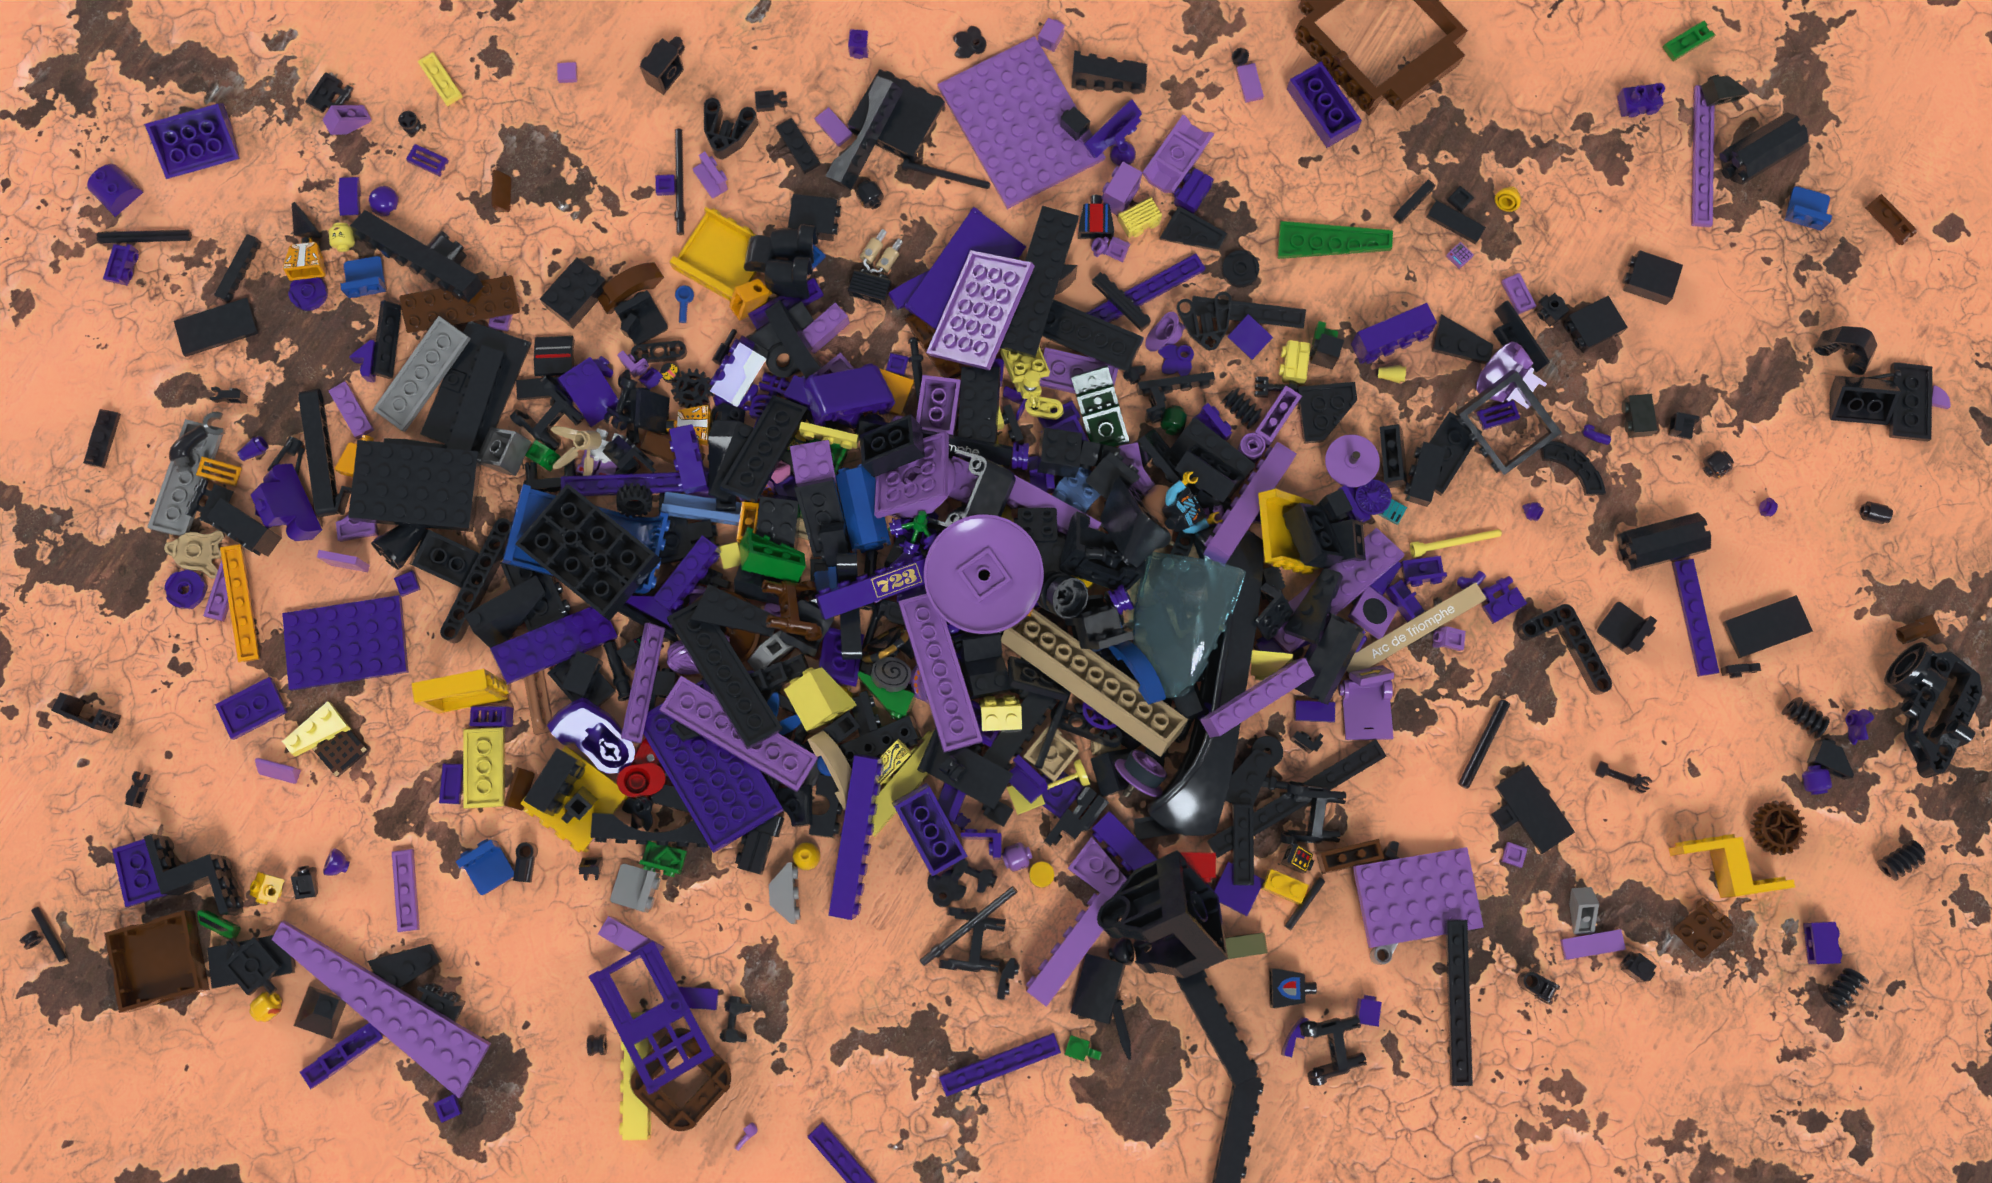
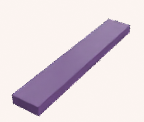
M645 623L621 734V739L636 743L642 742L665 632L664 627L652 623Z

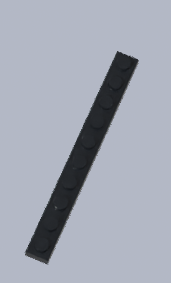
M1374 740L1307 780L1304 784L1306 786L1326 787L1330 791L1387 756L1378 741ZM1287 792L1254 812V836L1312 802V797L1297 796L1298 794ZM1232 826L1207 840L1213 853H1216V858L1233 849Z

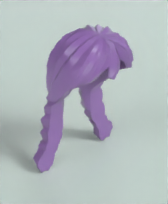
M725 635L727 640L730 642L729 636ZM680 640L670 645L667 651V664L671 670L686 675L700 674Z

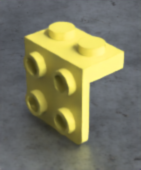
M1005 695L1000 699H995V696H985L979 700L982 731L1022 729L1021 704L1014 695Z

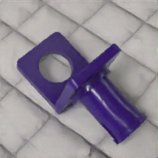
M1005 386L1003 397L1021 405L1016 414L1018 422L1025 410L1027 399L1022 398L1021 393L1017 392L1015 387L1011 389Z

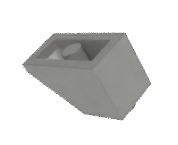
M1592 887L1572 888L1569 905L1574 935L1594 934L1599 908L1597 897Z

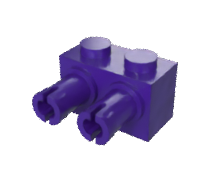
M1655 83L1622 88L1617 96L1621 117L1628 116L1632 118L1639 114H1656L1664 104L1662 93L1665 91L1664 84Z

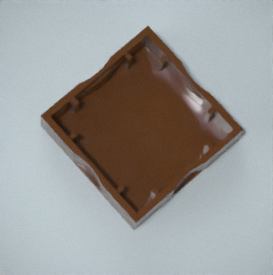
M183 910L155 918L145 924L130 925L104 933L109 961L114 972V989L119 1013L141 1010L210 990L194 911Z

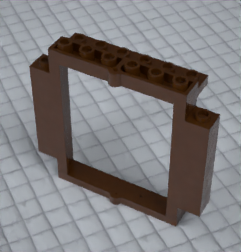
M1301 0L1298 6L1306 16L1299 21L1295 29L1297 33L1295 39L1299 45L1309 52L1313 59L1318 63H1323L1335 82L1347 92V95L1368 116L1375 112L1379 103L1384 99L1388 101L1390 106L1399 111L1458 67L1465 57V54L1456 45L1463 40L1468 30L1439 0H1414L1447 35L1376 87L1349 59L1348 54L1343 50L1341 51L1315 23L1345 0Z

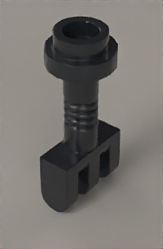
M1269 377L1255 378L1256 383H1263L1255 384L1256 390H1262L1255 391V397L1268 398V391L1282 392L1285 386L1297 392V383H1294V381L1290 380V384H1268Z

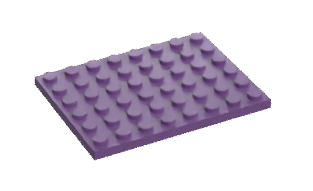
M1035 36L937 84L940 93L1007 209L1105 160L1103 152L1097 158H1093L1084 145L1092 136L1090 130L1075 141L1060 127L1061 115L1066 110L1072 109L1075 104Z

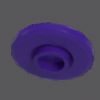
M1372 479L1366 485L1358 487L1355 492V501L1359 509L1368 515L1383 513L1391 503L1392 495L1390 489L1379 480Z

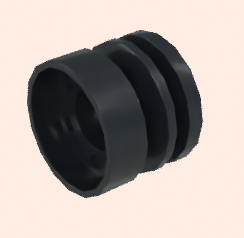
M1061 571L1046 573L1043 579L1041 594L1037 601L1039 606L1061 618L1071 619L1077 617L1084 610L1088 601V589L1081 580Z

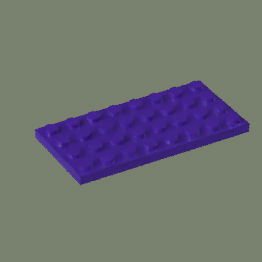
M704 679L696 683V685L711 693ZM662 704L647 713L643 734L713 853L784 811L759 769L701 735L683 742L670 727L676 720L659 710Z

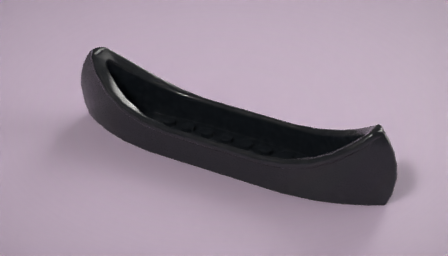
M1217 525L1197 532L1193 538V543L1205 575L1209 598V638L1203 668L1204 680L1201 681L1200 694L1204 702L1212 705L1211 712L1246 691L1263 575V540L1252 532L1247 531L1224 567L1203 554L1207 548L1204 544L1210 535L1215 536L1213 531ZM1195 718L1188 749L1177 772L1163 789L1162 795L1156 797L1148 805V812L1155 821L1163 827L1185 836H1205L1216 833L1232 774L1240 724L1221 736L1209 737L1202 722Z

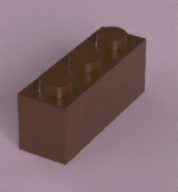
M1379 839L1321 852L1316 855L1322 875L1384 859Z

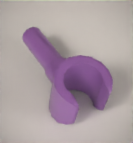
M753 1122L743 1129L746 1135L735 1146L736 1150L739 1151L745 1142L757 1133L758 1130Z

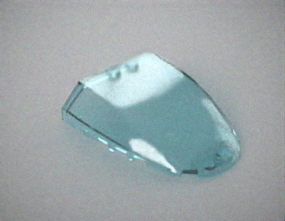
M1152 552L1145 559V574L1137 581L1135 591L1133 644L1142 651L1153 666L1163 686L1166 698L1181 695L1180 692L1188 686H1193L1208 664L1207 658L1210 652L1217 647L1216 641L1220 633L1226 629L1224 624L1228 614L1233 613L1246 571L1213 560Z

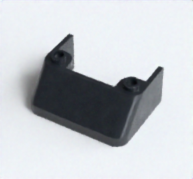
M956 449V454L965 461L970 462V472L973 475L979 476L964 512L959 510L952 511L947 516L945 522L930 517L927 521L943 531L952 523L973 515L987 514L1001 517L1015 484V475L1009 469L982 456Z

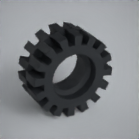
M630 483V486H627V484L623 485V488L620 487L619 491H617V510L620 511V514H625V517L632 515V518H635V515H638L640 518L642 514L647 515L652 508V492H650L649 488L646 489L645 485L640 487V483H637L636 486H633V483Z

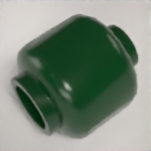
M1172 405L1165 409L1160 426L1169 435L1181 433L1185 429L1187 414L1182 407Z

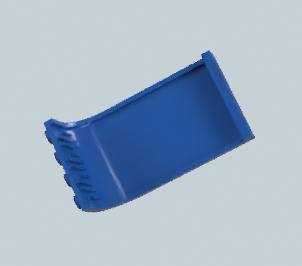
M522 485L502 563L552 575L515 543L552 502L556 495L531 489L529 485ZM598 507L659 557L660 550L663 551L666 539H663L664 532H667L670 526V520H667L669 514L661 512L656 517L639 518L635 516V518H632V515L625 517V514L622 515L620 512ZM661 561L633 594H645L655 587L657 577L654 576L655 569H659Z

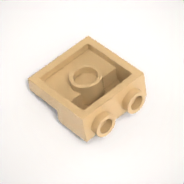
M1049 726L1023 756L1034 767ZM1058 729L1043 768H1037L1053 782L1057 780L1079 752L1077 744L1070 739L1068 741L1065 740Z

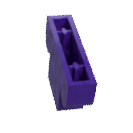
M293 464L275 465L264 476V483H261L251 493L255 508L264 526L286 525V534L290 539L294 541L313 540L322 531V528Z

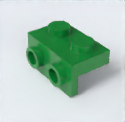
M648 841L643 859L639 862V864L644 865L643 869L655 872L656 868L661 869L664 875L674 877L675 873L681 875L688 851L669 846L681 862L674 866H662L655 863L652 859L666 846L656 845L655 842Z

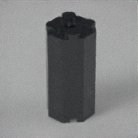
M1786 112L1729 146L1719 154L1723 176L1742 185L1802 149L1809 142L1806 126L1804 124L1800 126L1798 123L1800 118L1797 115Z
M1699 512L1617 534V541L1619 543L1617 557L1619 561H1623L1628 571L1651 567L1710 550L1711 533L1710 530H1705L1704 526L1708 524Z
M1332 613L1326 616L1324 621L1325 627L1320 632L1318 645L1311 643L1304 656L1315 676L1294 688L1311 698L1319 699V702L1327 705L1364 636V633H1362L1363 628Z

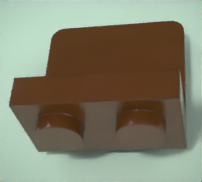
M1703 897L1697 902L1696 909L1673 929V932L1700 958H1705L1733 935L1732 921L1726 915L1722 916L1717 911L1716 905Z

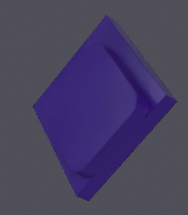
M1249 314L1227 336L1251 360L1273 338Z

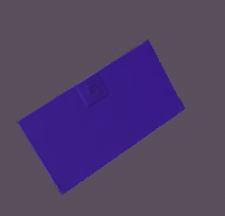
M972 207L970 213L911 298L906 302L904 308L936 330L971 250L1013 259L1014 257L1019 258L1026 246L983 215L978 209Z

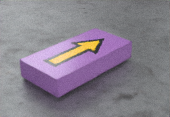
M1381 665L1352 671L1349 674V679L1359 686L1392 680L1394 679V672Z

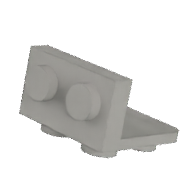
M622 864L610 901L648 913L654 904L655 898L653 896L655 889L657 890L660 885V873Z

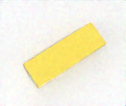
M434 52L417 61L447 107L463 97Z

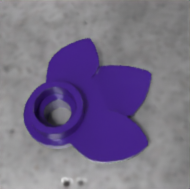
M1169 344L1158 351L1159 355L1166 359L1162 366V373L1174 374L1178 372L1180 376H1186L1190 373L1192 369L1191 361L1194 357V351L1190 346L1181 345L1178 347ZM1185 352L1188 356L1182 357L1181 353Z
M1867 709L1860 711L1851 710L1846 715L1845 721L1848 726V738L1853 745H1856L1858 740H1868L1866 724L1870 723L1874 716Z

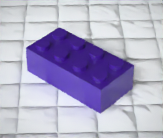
M1322 62L1290 79L1287 91L1326 148L1358 131L1362 120Z
M1425 303L1357 332L1351 346L1360 364L1365 362L1370 364L1381 355L1386 357L1393 354L1400 347L1405 349L1411 346L1414 341L1422 342L1429 338V334L1433 332L1437 321L1430 307Z
M927 783L892 802L894 809L932 876L967 857L959 839Z

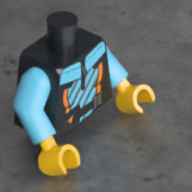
M1190 471L1184 473L1182 481L1179 480L1167 490L1162 512L1167 518L1165 526L1168 529H1173L1175 532L1183 531L1184 533L1195 534L1208 528L1209 524H1218L1223 520L1215 521L1214 516L1220 512L1211 513L1209 518L1205 519L1207 515L1189 486L1186 485L1188 483L1194 484L1198 481V477L1189 479L1190 475L1193 474Z

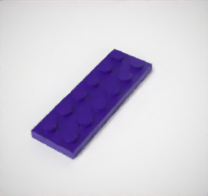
M588 607L491 647L490 651L506 685L570 659L573 655H576L577 651L584 653L613 641L618 636L609 620L594 608Z

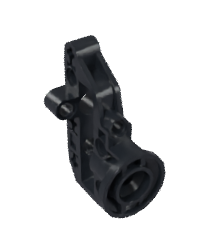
M1921 642L1907 648L1895 659L1886 672L1884 682L1885 685L1905 698L1900 707L1902 713L1907 716L1904 738L1917 763L1918 774L1923 778H1930L1944 773L1951 763L1957 748L1968 744L1974 738L1976 733L1968 725L1979 704L1982 686L1980 674L1952 652L1935 653L1931 650L1930 646ZM1951 673L1957 678V681L1948 697L1950 698L1946 708L1942 709L1935 726L1928 728V731L1923 733L1924 725L1940 693L1946 687L1947 678Z

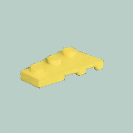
M327 701L282 742L289 752L296 757L316 747L319 742L325 739L330 740L335 737V734L341 731L346 732L351 728L333 704Z

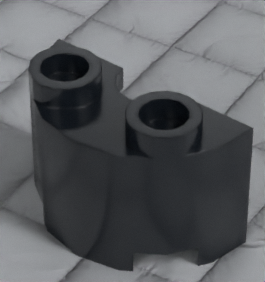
M441 230L427 246L460 265L467 257L462 251L464 247L457 241L451 242L449 240L450 237Z

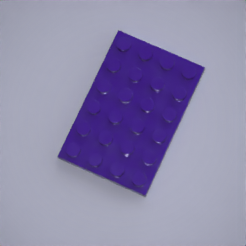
M399 595L282 613L288 687L291 691L409 673L402 599Z

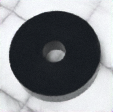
M1263 736L1253 743L1251 753L1255 749L1263 752L1264 749L1270 750V755L1274 756L1270 768L1276 766L1282 760L1283 747L1276 738Z

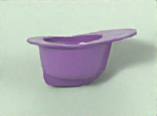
M1175 312L1165 314L1150 331L1145 342L1147 350L1157 351L1164 345L1175 344L1180 340L1185 326L1179 322V317Z

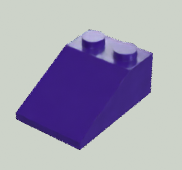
M591 357L557 379L578 411L585 417L584 419L590 427L604 419L605 414L608 412V407L612 409L617 407L619 399Z

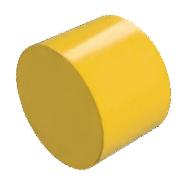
M1037 862L1030 869L1029 879L1036 887H1047L1054 879V870L1046 862Z

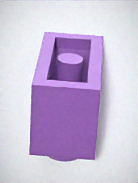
M331 105L323 118V122L330 135L349 134L370 123L372 120L364 105Z

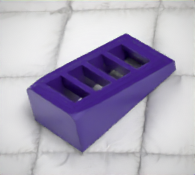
M472 706L470 726L512 727L514 709L508 706ZM479 711H481V722H478ZM495 711H497V720H496V722H495Z

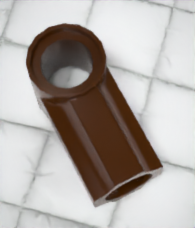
M1933 614L1915 620L1914 623L1897 628L1896 636L1898 641L1906 644L1919 638L1924 639L1938 634L1941 631Z

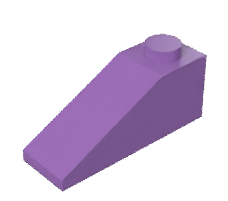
M611 916L607 917L598 932V935L630 953L653 941ZM654 941L661 954L664 947Z

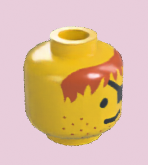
M268 991L262 992L250 1003V1015L258 1022L270 1021L282 1010L281 997L275 992L271 995Z

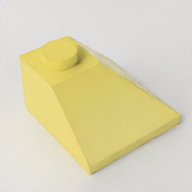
M1252 650L1251 676H1255V680H1264L1293 660V654Z

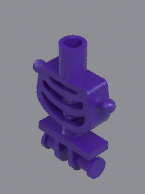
M765 372L762 382L766 381L770 384L767 385L760 382L758 386L761 390L769 392V394L757 395L752 399L751 406H743L745 411H750L749 414L751 418L756 419V423L773 395L786 398L784 396L785 391L782 389H787L790 382L786 381L784 377L778 380L777 376H772Z

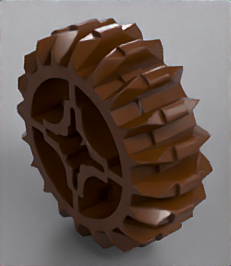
M1772 801V803H1765L1764 807L1757 808L1758 812L1753 814L1756 820L1750 821L1751 824L1755 825V828H1751L1750 831L1756 833L1752 839H1759L1757 846L1764 845L1763 851H1771L1772 855L1777 853L1785 855L1786 852L1791 854L1794 852L1793 849H1799V844L1805 842L1801 837L1807 835L1803 831V828H1806L1807 825L1801 822L1805 817L1798 816L1800 810L1793 811L1794 805L1790 804L1787 806L1784 801L1780 803ZM1771 814L1772 817H1770V823L1769 825L1765 826L1766 820L1768 816ZM1780 826L1785 827V829L1777 830L1772 829V827ZM1790 830H1792L1791 836L1789 840L1786 842L1785 839H1787V833ZM1767 833L1772 835L1773 840L1768 836Z

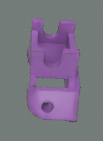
M1510 342L1500 348L1486 364L1477 380L1476 390L1480 394L1512 369L1519 373L1532 392L1539 383L1544 387L1547 384L1532 373L1534 371L1531 367L1533 362L1523 347L1517 342ZM1512 382L1490 398L1499 402L1504 400L1510 401L1513 398L1525 408H1529V405Z

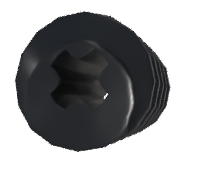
M1238 387L1232 390L1221 401V404L1226 402L1224 406L1226 409L1232 407L1230 413L1234 414L1237 412L1235 418H1242V425L1248 423L1246 429L1249 430L1261 418L1260 413L1262 409L1260 408L1255 411L1254 409L1257 404L1249 405L1251 398L1244 400L1245 393L1238 395L1240 390Z
M1801 697L1790 701L1781 713L1782 715L1790 713L1788 720L1795 717V725L1802 722V730L1809 727L1807 734L1810 735L1816 732L1814 739H1818L1826 731L1830 722L1828 716L1823 717L1821 711L1816 712V708L1810 707V704L1806 701L1803 702Z
M1911 840L1908 844H1904L1902 848H1897L1896 851L1891 852L1889 856H1884L1882 860H1878L1877 864L1885 875L1897 881L1899 876L1904 877L1906 875L1905 871L1910 873L1912 872V867L1917 869L1919 864L1924 865L1926 863L1924 858L1926 854L1920 843Z
M1844 968L1843 974H1839L1838 980H1834L1833 986H1829L1828 992H1824L1822 995L1825 1002L1833 1010L1844 1014L1840 1008L1841 1006L1849 1008V1005L1845 1002L1846 1000L1854 1002L1850 995L1859 996L1856 988L1864 990L1861 982L1869 984L1866 977L1850 968Z

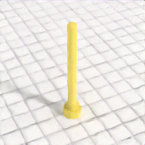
M1497 529L1427 544L1420 543L1419 541L1410 543V552L1413 558L1421 557L1426 551L1500 537L1502 532Z

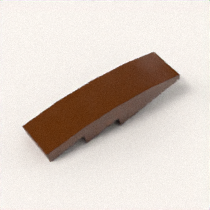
M913 314L906 318L905 322L913 335L918 338L919 344L926 353L936 330ZM927 354L942 377L955 379L961 375L962 369L956 362Z

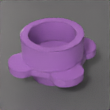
M1098 237L1092 242L1091 249L1095 257L1101 254L1105 255L1108 252V237L1103 239Z

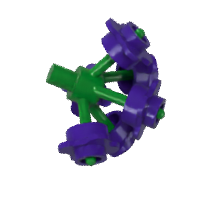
M919 511L914 521L906 518L897 520L892 518V523H889L890 527L888 530L891 531V535L895 534L896 538H898V535L907 537L904 543H900L899 546L903 547V551L908 555L921 554L922 551L919 550L920 543L925 545L924 550H929L934 540L940 534L935 529H928L927 524L930 523L927 521L929 517L938 519V514L935 511L928 514L925 511ZM918 532H923L922 539L920 540V543H918L917 541H915Z

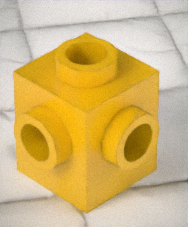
M258 872L255 880L250 885L249 895L255 897V902L267 905L268 901L276 903L282 894L284 879Z

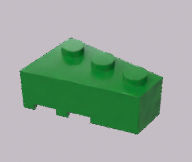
M747 527L740 542L741 570L798 583L806 567L805 554L783 543L780 546L770 541L771 537L765 535L763 538L753 533L754 529Z

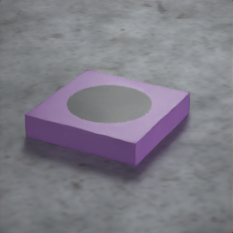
M1369 586L1359 595L1348 617L1374 637L1381 639L1398 607Z

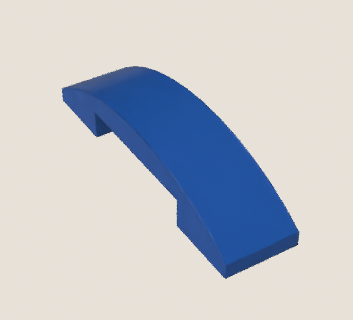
M1125 641L1109 647L1116 659H1123L1140 684L1138 690L1148 705L1165 700L1166 695L1156 671L1136 645L1130 641Z

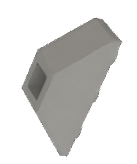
M781 631L775 633L761 644L747 661L755 671L778 663L796 648L793 645L785 644L779 638Z
M792 862L787 863L769 883L770 906L790 924H797V920L800 919V908L796 907V899H799V888L795 887V879H798V868L794 867Z

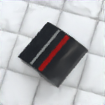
M535 337L534 375H563L574 368V337Z

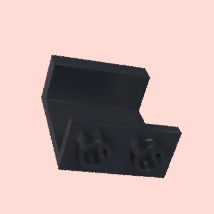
M60 692L51 711L93 729L111 734L118 727L121 715L99 709L94 720L91 721L79 715L86 700Z

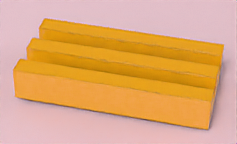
M201 457L196 476L236 487L242 468ZM204 462L234 470L236 474L205 466ZM202 469L234 478V480L232 481L207 473H203Z

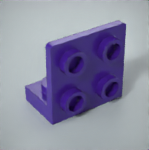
M965 829V833H961V839L993 840V842H989V855H993V860H1001L1002 835L998 833L997 829H985V833H978L977 829Z

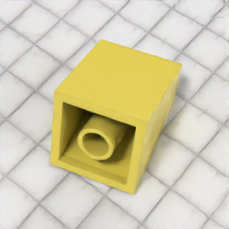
M811 667L803 671L802 677L794 678L789 682L790 685L784 689L806 731L830 724L856 706L855 701L822 667L817 669Z

